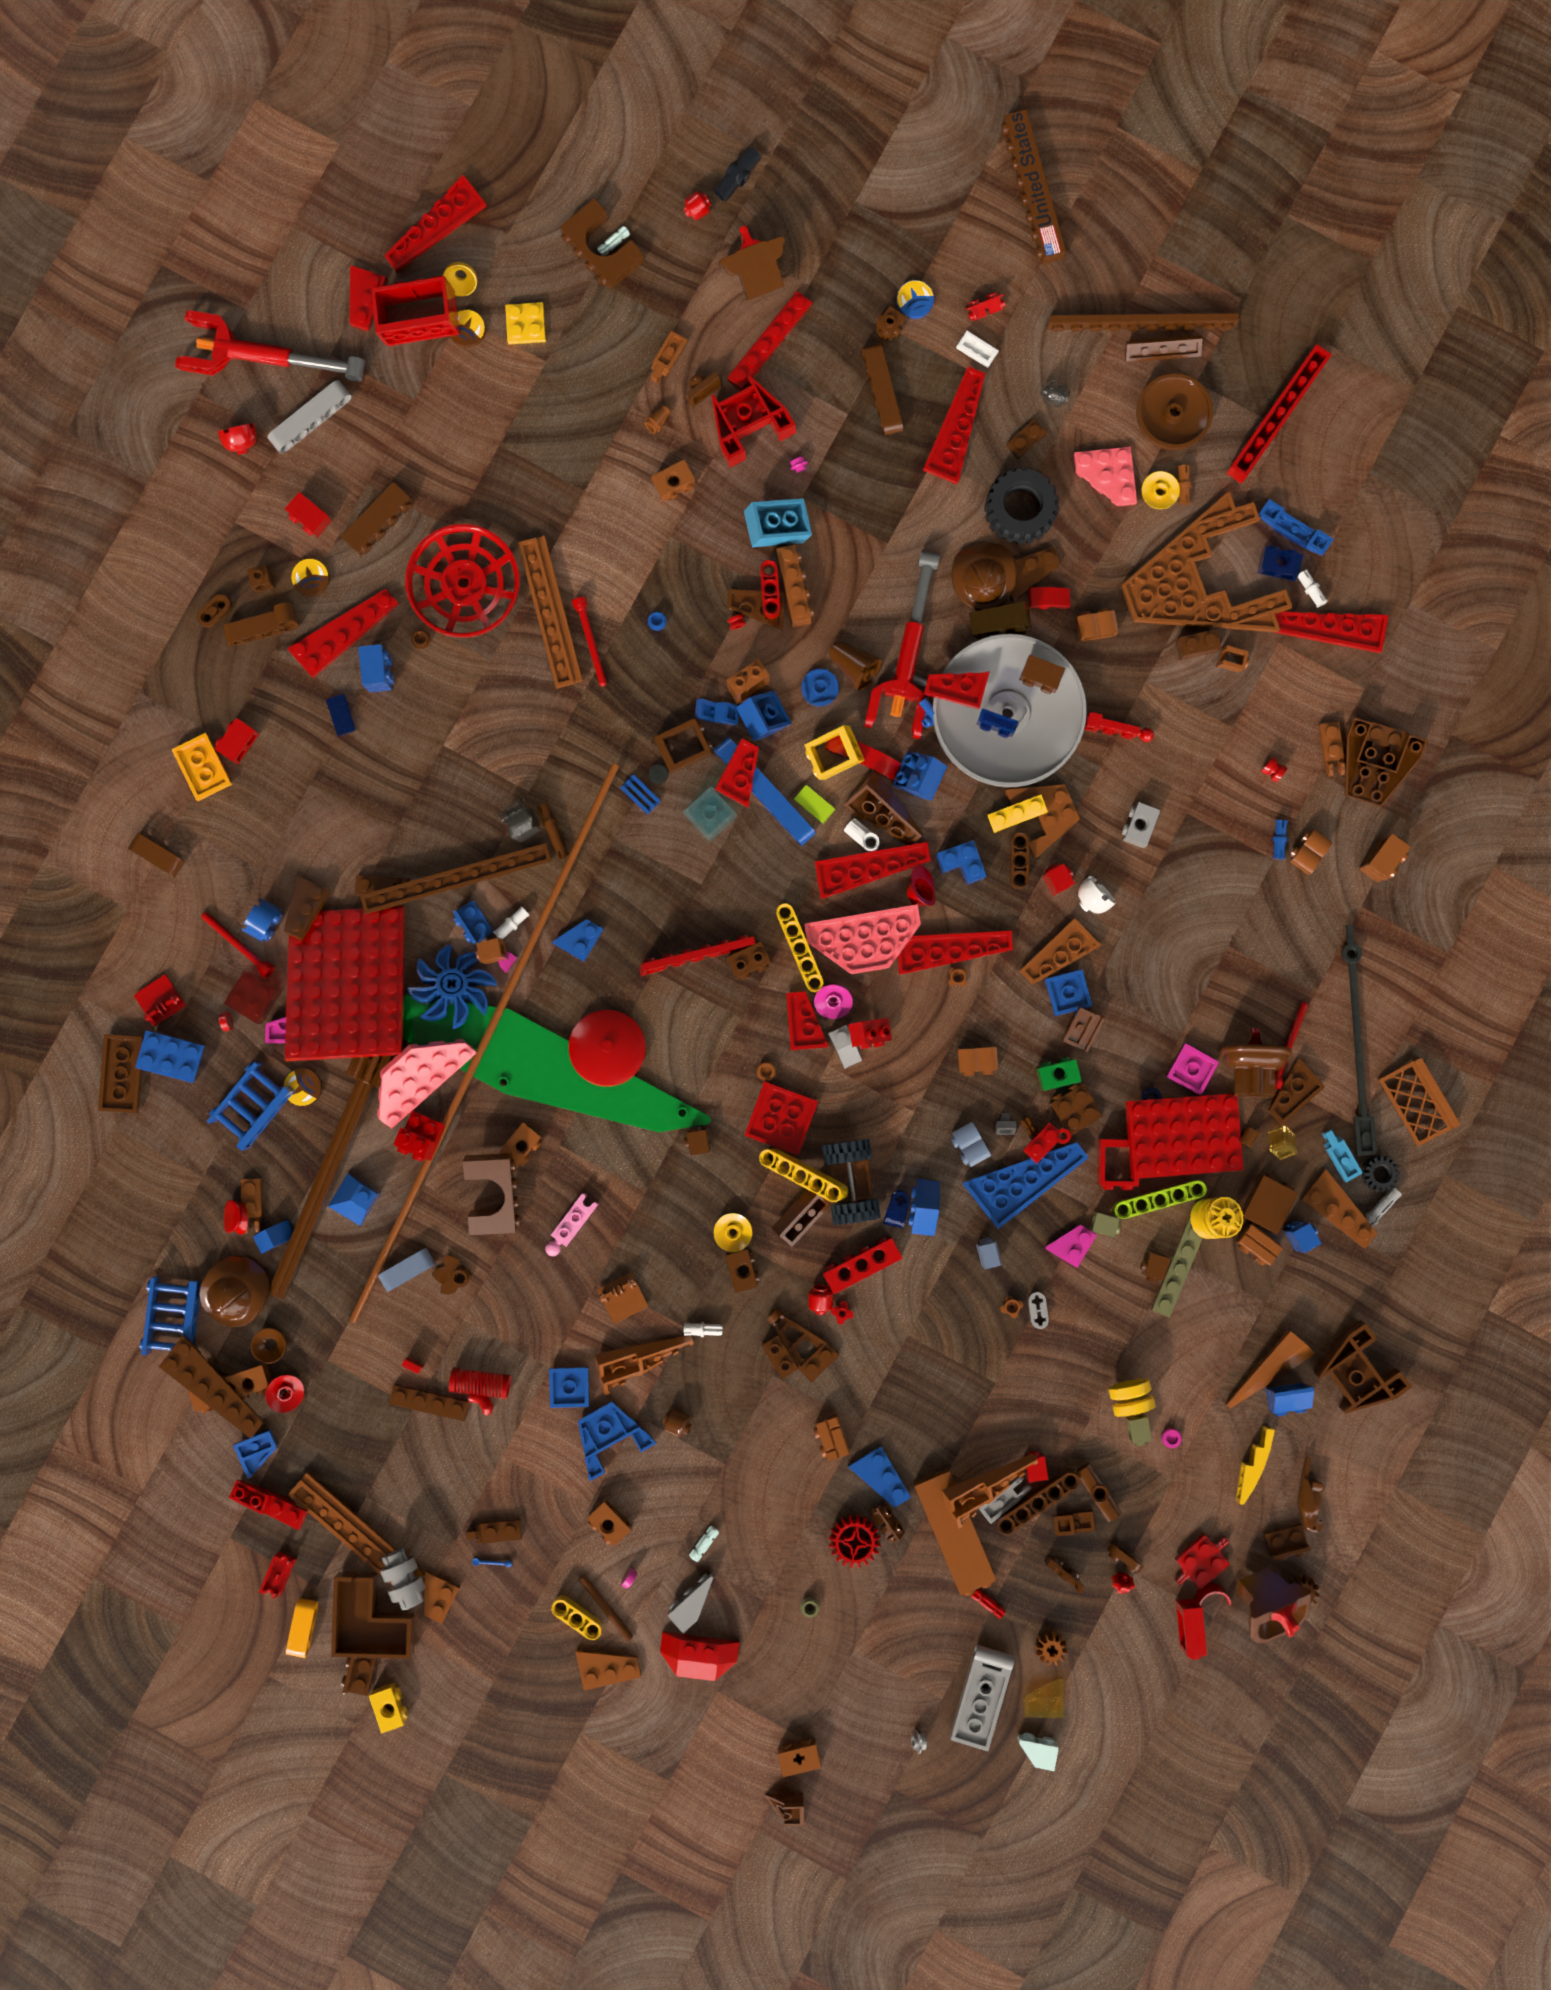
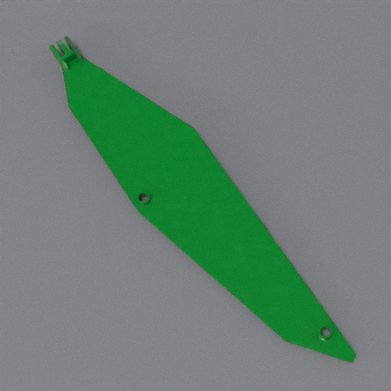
M404 995L403 1039L412 1044H418V1046L428 1045V1042L444 1041L449 1043L455 1042L456 1039H463L477 1050L497 1008L488 1006L487 1013L484 1016L474 1004L466 1003L469 1009L468 1018L462 1026L453 1029L455 1012L453 1004L448 1006L447 1016L443 1019L427 1021L422 1019L421 1016L439 999L430 1004H422L415 1001L411 996ZM508 1008L504 1009L473 1077L511 1096L655 1132L707 1125L711 1121L708 1115L635 1076L623 1084L612 1087H602L587 1082L572 1066L569 1057L568 1040ZM473 1057L459 1069L466 1073ZM502 1079L507 1080L506 1086L501 1085ZM680 1109H684L686 1111L685 1116L679 1115Z

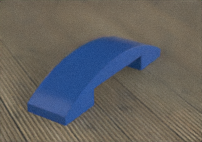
M1269 499L1259 513V517L1290 541L1323 556L1334 539L1319 529L1317 531L1311 529L1284 512L1285 508Z

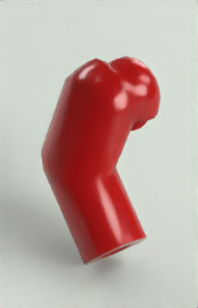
M469 1393L468 1402L478 1403L484 1415L492 1414L494 1406L488 1396L471 1395Z

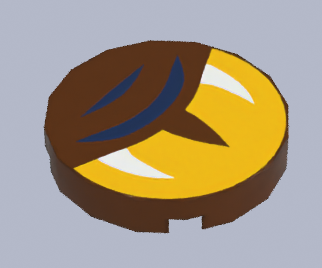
M468 309L458 311L460 335L450 336L453 343L462 348H471L472 346L479 345L486 333L485 322L481 315Z
M313 558L304 559L294 566L291 573V582L294 588L302 595L316 597L326 590L330 582V574L326 566L319 560Z
M301 1068L295 1069L287 1075L283 1087L291 1086L296 1090L288 1099L289 1102L297 1106H309L320 1097L322 1081L313 1070Z

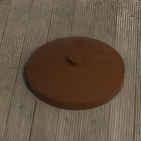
M1166 374L1151 381L1141 393L1136 407V419L1142 434L1152 444L1166 450H1182L1195 445L1206 434L1213 418V404L1208 391L1196 379L1184 374Z

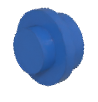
M653 612L649 615L648 625L652 630L660 631L666 626L667 620L663 613Z

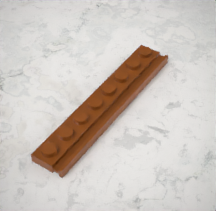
M542 536L518 542L555 687L558 689L578 682L581 683L583 680L546 538Z
M307 1472L288 1495L302 1508L308 1510L310 1515L382 1577L380 1570L385 1567L382 1557L397 1549L313 1475ZM419 1568L413 1571L415 1577H423L425 1574Z

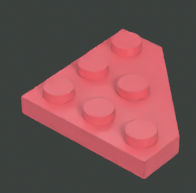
M1131 447L1074 452L1075 473L1079 477L1087 480L1093 488L1107 496L1116 506L1134 505L1137 503Z

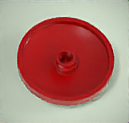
M600 1010L585 1016L575 1026L569 1039V1057L572 1066L584 1080L597 1086L612 1087L627 1082L639 1071L645 1058L646 1044L640 1027L632 1018L618 1011Z

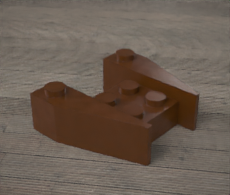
M1361 1320L1344 1331L1314 1372L1320 1379L1327 1374L1333 1379L1348 1400L1339 1406L1340 1410L1345 1414L1397 1399L1412 1388L1402 1372L1397 1368H1393L1382 1377L1379 1376L1362 1352L1364 1348L1376 1341L1377 1338L1367 1324Z

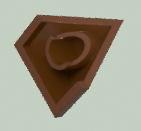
M764 1794L784 1821V1826H804L803 1794Z

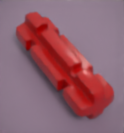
M976 1589V1592L971 1594L974 1600L979 1601V1604L991 1613L994 1612L993 1614L997 1618L1001 1619L1004 1616L1005 1609L1000 1605L998 1606L986 1594L983 1595L980 1589Z

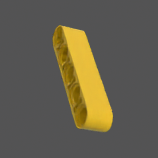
M781 904L777 908V918L807 989L815 993L823 987L822 976L792 906ZM787 908L791 914L789 917L783 918L780 916V910ZM795 926L798 929V933L793 936L789 935L787 928ZM802 943L805 946V951L797 953L794 949L796 944ZM804 961L812 963L813 968L810 971H805L802 968ZM813 978L820 981V986L816 989L811 988L809 985V981Z
M777 1148L764 1150L759 1156L763 1166L828 1201H840L848 1195V1189L843 1183ZM770 1153L773 1155V1161H772V1162H771L770 1159H769V1154H770ZM786 1162L789 1163V1170L785 1168ZM802 1170L806 1173L805 1179L801 1176ZM818 1179L822 1181L821 1188L818 1186ZM835 1188H837L839 1191L838 1197L834 1194Z

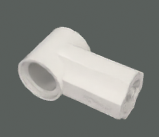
M855 818L844 829V832L860 844L866 852L878 850L879 837L869 831ZM868 839L876 841V845L873 847H868L865 843Z

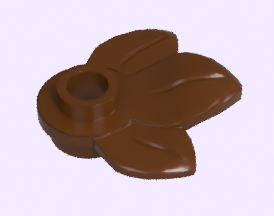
M444 1256V1266L433 1271L432 1276L442 1284L440 1293L450 1295L455 1293L459 1287H464L469 1283L470 1273L465 1268H462L461 1262L457 1258ZM459 1274L464 1275L463 1281L458 1280Z

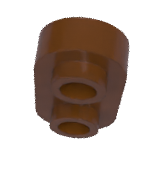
M222 594L214 596L198 611L197 621L203 627H213L231 610V601ZM221 603H225L224 608L219 607ZM207 616H211L210 621H206Z
M1111 1543L1107 1549L1110 1552L1109 1556L1116 1562L1119 1560L1124 1562V1567L1134 1574L1135 1571L1140 1573L1144 1566L1115 1544Z

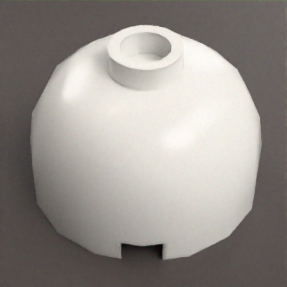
M1089 875L1079 887L1078 897L1081 900L1079 905L1086 912L1088 910L1093 913L1106 912L1116 904L1114 902L1115 899L1102 884L1095 883L1097 881L1096 878Z

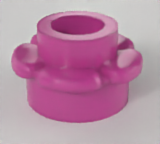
M804 457L796 458L790 462V469L795 470L796 473L806 469L808 461H805Z

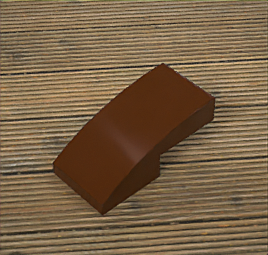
M1093 1510L1053 1516L1056 1536L1096 1531Z

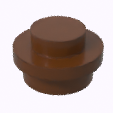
M417 630L413 633L411 641L416 648L425 649L429 646L431 638L426 631Z

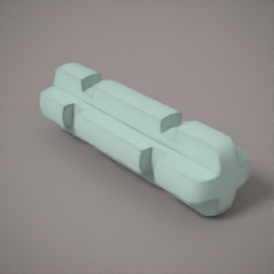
M625 226L620 227L618 232H615L604 241L605 244H601L597 248L598 253L601 256H606L609 250L612 251L622 242V239H626L629 236L628 229Z
M710 1526L707 1529V1534L702 1536L695 1546L696 1549H693L689 1556L692 1560L699 1562L702 1558L701 1554H705L713 1542L712 1539L718 1536L719 1531L714 1526Z

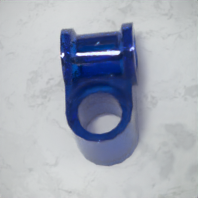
M897 1190L892 1193L885 1214L884 1225L903 1229L909 1205V1197L904 1191ZM900 1195H902L903 1199L905 1200L904 1202L901 1201L900 1204H898L895 1198H899Z

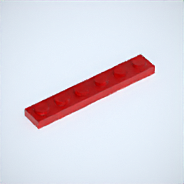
M797 291L727 377V380L739 390H744L748 385L747 376L750 375L754 378L812 306V302Z

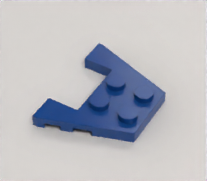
M613 1401L578 1420L589 1481L606 1472L597 1454L622 1439L632 1435L640 1452L657 1443L654 1438Z

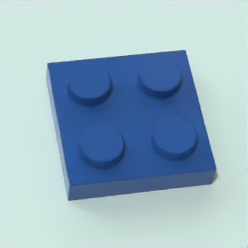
M1082 969L1045 979L1054 1017L1076 1011L1078 1006L1084 1008L1092 1007Z
M589 1367L549 1368L550 1408L589 1407Z

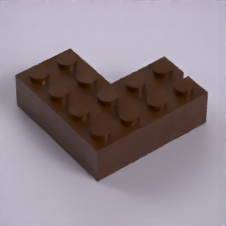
M338 1572L334 1577L331 1657L410 1659L414 1654L415 1613L376 1612L378 1573L360 1572L356 1576V1572Z

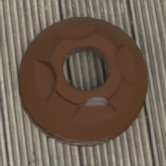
M261 1329L251 1340V1352L261 1363L271 1364L277 1362L286 1352V1338L277 1329ZM268 1339L276 1341L277 1346L274 1350L267 1348L266 1342Z

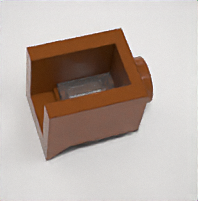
M1228 645L1220 649L1216 668H1224L1238 673L1243 671L1249 664V658H1247L1249 651Z

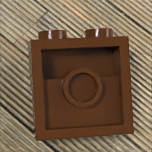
M1076 1083L1068 1088L1069 1092L1064 1095L1062 1093L1055 1095L1051 1098L1053 1101L1049 1103L1064 1129L1069 1130L1071 1136L1102 1118L1084 1084L1079 1085Z

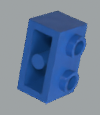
M1295 1220L1287 1225V1229L1283 1230L1295 1251L1306 1253L1322 1244L1317 1236L1319 1232L1314 1224L1311 1225L1308 1222H1298Z

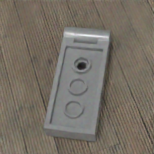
M981 1645L975 1646L949 1734L950 1740L989 1751L1015 1656ZM984 1683L988 1684L986 1688L982 1687Z

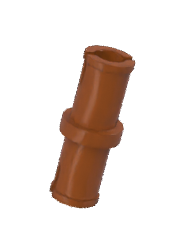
M1179 465L1178 483L1180 494L1178 505H1182V503L1183 505H1190V488L1192 487V482H1190V465Z

